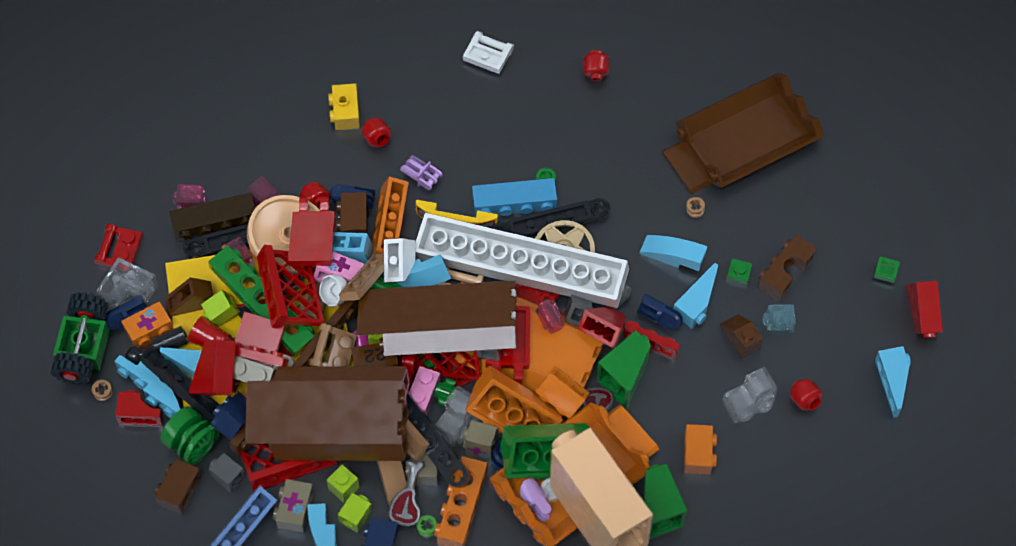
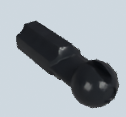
M181 325L152 338L151 344L144 348L140 346L129 348L125 358L138 365L146 349H155V352L157 350L160 353V347L179 348L189 343L187 341V334Z

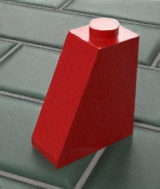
M938 281L907 284L906 289L916 334H923V338L936 337V332H943Z
M609 306L586 309L578 330L611 348H615L623 329L626 315Z
M214 336V340H206L204 342L189 388V394L204 396L232 394L236 342L227 341V337Z

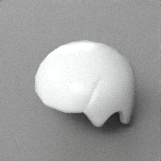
M337 274L323 277L319 287V295L322 301L329 307L343 304L345 301H340L338 294L348 284L347 281Z

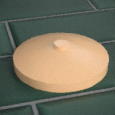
M292 195L274 196L266 199L255 208L247 225V240L255 257H257L264 244L272 245L273 250L289 251L293 212H299L300 197ZM308 201L309 212L320 211L314 204ZM275 257V260L283 266L286 263L281 258ZM289 265L285 268L292 274L298 273Z

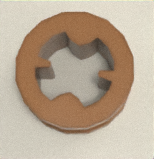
M693 197L687 201L686 211L688 215L698 218L704 214L705 203L701 198ZM692 205H699V209H692Z
M98 380L92 386V393L97 400L105 401L112 396L113 389L108 381ZM102 386H104L105 389L108 388V390L104 391L103 395H100L99 390Z

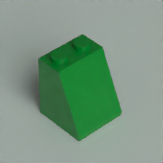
M634 331L598 362L596 380L605 389L610 390L613 397L625 409L630 406L647 367L651 348L649 339L643 334L640 335L637 331Z
M667 464L650 466L645 472L642 500L653 514L649 539L682 528L687 514V509Z

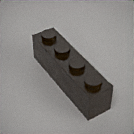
M250 192L171 210L169 213L176 242H186L188 239L201 237L205 234L248 224L255 207Z

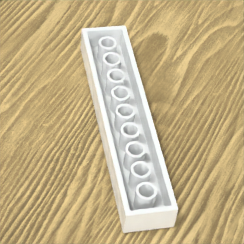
M428 213L424 215L415 242V256L417 259L420 258L421 261L441 254L445 265L453 269L503 281L516 280V284L569 297L572 294L594 303L615 308L619 306L629 272L627 260Z

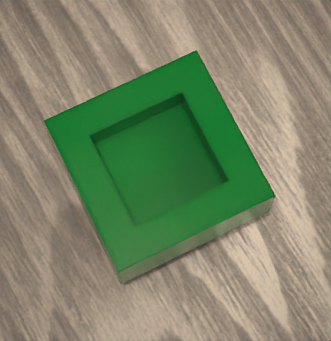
M880 256L874 278L894 283L900 262Z
M732 258L726 280L747 285L752 263Z

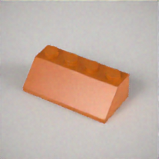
M488 366L476 381L465 408L467 412L485 423L496 426L497 430L502 433L504 426L560 424L563 421L553 405L549 402H544L536 393L491 366Z

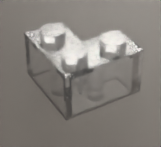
M118 257L97 288L96 293L100 296V299L104 298L105 302H108V307L115 308L123 304L129 294L134 297L141 295L143 301L148 302L158 284L155 274Z
M763 367L746 375L743 385L724 393L722 403L734 423L739 421L746 422L754 414L759 412L765 413L772 408L778 388L767 369Z
M458 385L446 400L445 412L435 425L450 447L455 450L459 444L463 445L464 440L462 438L465 427H470L472 420L480 421L479 418L470 414L465 409L471 393Z

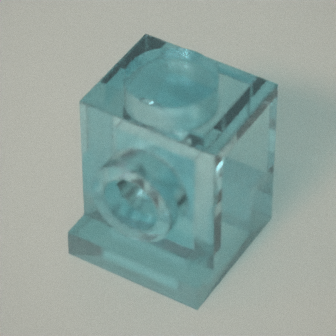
M794 304L768 305L767 312L763 313V325L767 326V330L783 331L789 329V333H793L796 325Z

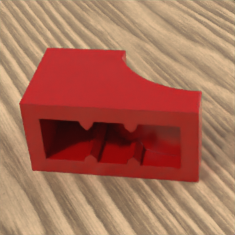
M134 390L118 392L116 418L119 425H163L161 410L146 405L140 392Z

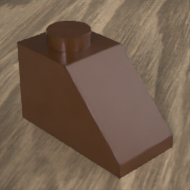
M190 277L165 297L168 316L202 310L201 304L213 296L211 281Z
M738 314L720 323L721 328L742 359L761 349L763 337L752 321Z

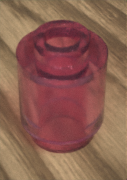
M544 300L538 304L536 314L544 329L548 330L549 333L561 330L564 327V319L556 303Z

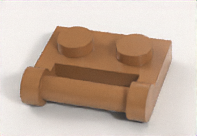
M321 323L319 328L321 333L314 357L310 360L309 365L312 367L349 366L352 355L351 348L355 345L357 335ZM331 334L333 337L326 362L324 363L322 362V357L328 336Z

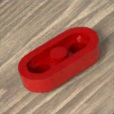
M419 354L403 355L401 366H406L410 383L408 391H410L418 372Z

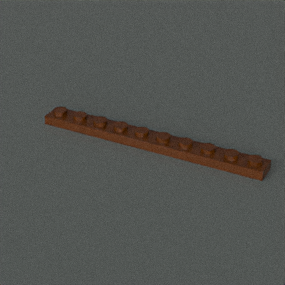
M359 300L345 301L326 324L343 330L345 323L354 318ZM321 331L318 332L291 367H312L309 363L314 357ZM331 334L328 336L324 352L330 347L333 337ZM246 423L229 443L232 452L238 456L251 445L245 444Z

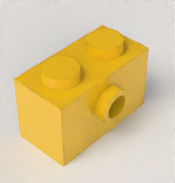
M356 84L332 85V93H329V105H333V110L330 111V122H335V130L359 129Z

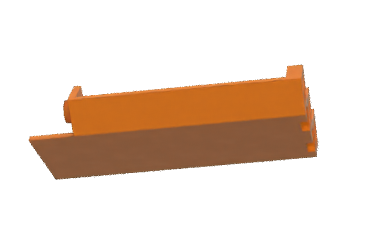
M517 297L516 306H530L529 369H523L522 385L536 393L535 391L556 366L584 388L604 343L578 330L577 325L565 322L563 315ZM465 351L469 356L474 354V351ZM459 353L456 354L455 360L462 364L465 359ZM481 358L482 373H484L487 368H485V359ZM470 363L466 365L470 368L475 369ZM501 368V373L513 379L514 369Z
M590 402L570 419L562 423H587L631 485L645 476L646 470L650 467L648 464L649 457L659 450L658 445L622 405H618L608 413L603 406ZM504 468L491 476L489 479L498 496L503 502L507 500L514 510V515L523 525L527 523L534 533L533 537L543 546L556 545L578 528L559 500L554 502L548 501L551 507L550 518L546 522L539 520L535 512L531 511L527 502L523 501L520 496L522 483L526 479H533L532 477L506 478ZM540 480V481H536V482L541 486V484H542V482H543L544 480Z

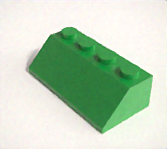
M587 423L504 426L501 451L505 477H549L553 442L567 431L574 430L579 435L590 427Z

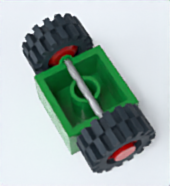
M76 292V294L73 293L70 297L66 312L68 316L63 315L50 372L57 380H63L62 382L65 383L70 382V384L76 383L77 385L82 383L84 385L89 382L92 370L100 371L110 333L105 321L109 305L108 302H105L104 298L100 299L98 295L93 296L94 294L92 293L88 295L86 292H82V294Z

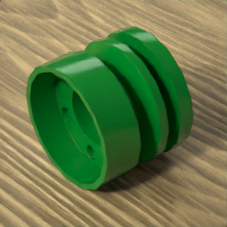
M186 406L180 409L168 421L161 433L160 441L171 451H177V455L184 459L186 463L195 465L213 449L219 438L220 431L213 427L210 421L203 420L202 415L191 406Z

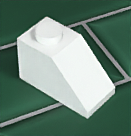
M403 238L384 240V282H403L408 277L415 263V240Z

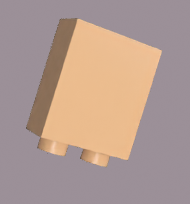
M591 428L579 435L574 430L560 435L552 444L550 488L590 546H648L653 514Z

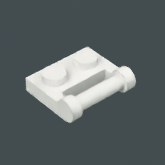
M476 31L463 55V60L500 74L505 62L513 51L514 45L502 43ZM480 43H483V44H485V45H488V46H491V47H493V48L499 49V50H501L502 52L497 51V50H494V49L489 48V47H487V46L481 45Z

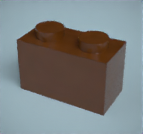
M175 458L173 464L168 465L162 484L159 483L155 489L154 495L157 504L182 514L202 477L200 469Z

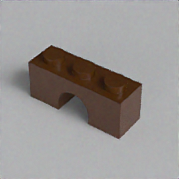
M797 234L792 240L788 239L782 247V253L780 255L776 254L770 262L771 266L769 269L765 268L758 277L760 279L758 288L777 301H780L790 289L794 278L785 271V268L795 267L803 272L815 257L817 247Z

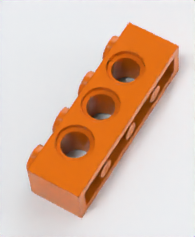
M389 176L381 186L372 237L373 249L371 256L384 253V240L399 239L409 183L407 181Z
M464 456L461 457V462L470 473L469 480L472 484L461 488H456L449 484L447 495L449 496L448 503H443L440 514L443 516L441 523H437L434 536H437L438 545L465 546L488 471L487 462ZM461 470L454 473L453 476H456L454 481L460 482L462 480L463 473ZM458 500H464L466 504L463 506H458L455 504V502ZM452 520H457L460 522V524L457 526H451L449 525V522Z

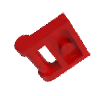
M106 224L104 230L106 233L99 253L95 255L94 263L131 272L143 238L142 232L120 228L114 224ZM113 236H118L112 258H107Z

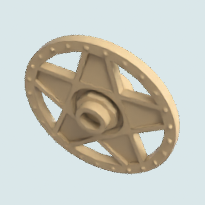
M561 220L550 223L541 229L535 239L541 240L545 234L548 242L585 250L579 246L585 235L590 243V252L595 253L594 241L589 231L573 221ZM569 226L574 227V229L564 235L555 227Z

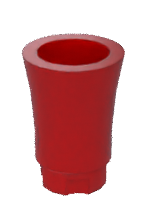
M201 316L193 325L187 341L203 347L206 340H214V336L227 337V341L234 342L235 338L212 324L204 316Z

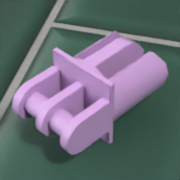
M413 154L406 161V165L400 168L401 172L417 181L418 186L421 185L427 190H431L432 184H436L438 182L437 179L443 176L442 172L432 166L430 161L427 164Z
M526 479L521 485L520 496L523 501L527 502L531 511L535 512L539 520L546 522L549 520L551 507L548 504L549 494H545L536 480Z

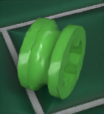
M424 515L419 518L417 522L418 533L425 538L434 536L437 525L436 519L430 515ZM424 523L427 525L428 523H431L432 529L427 528L426 530H423L422 524Z

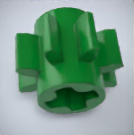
M446 378L444 382H438L434 392V397L439 400L438 404L448 407L450 403H456L460 388H457L455 385L456 381Z

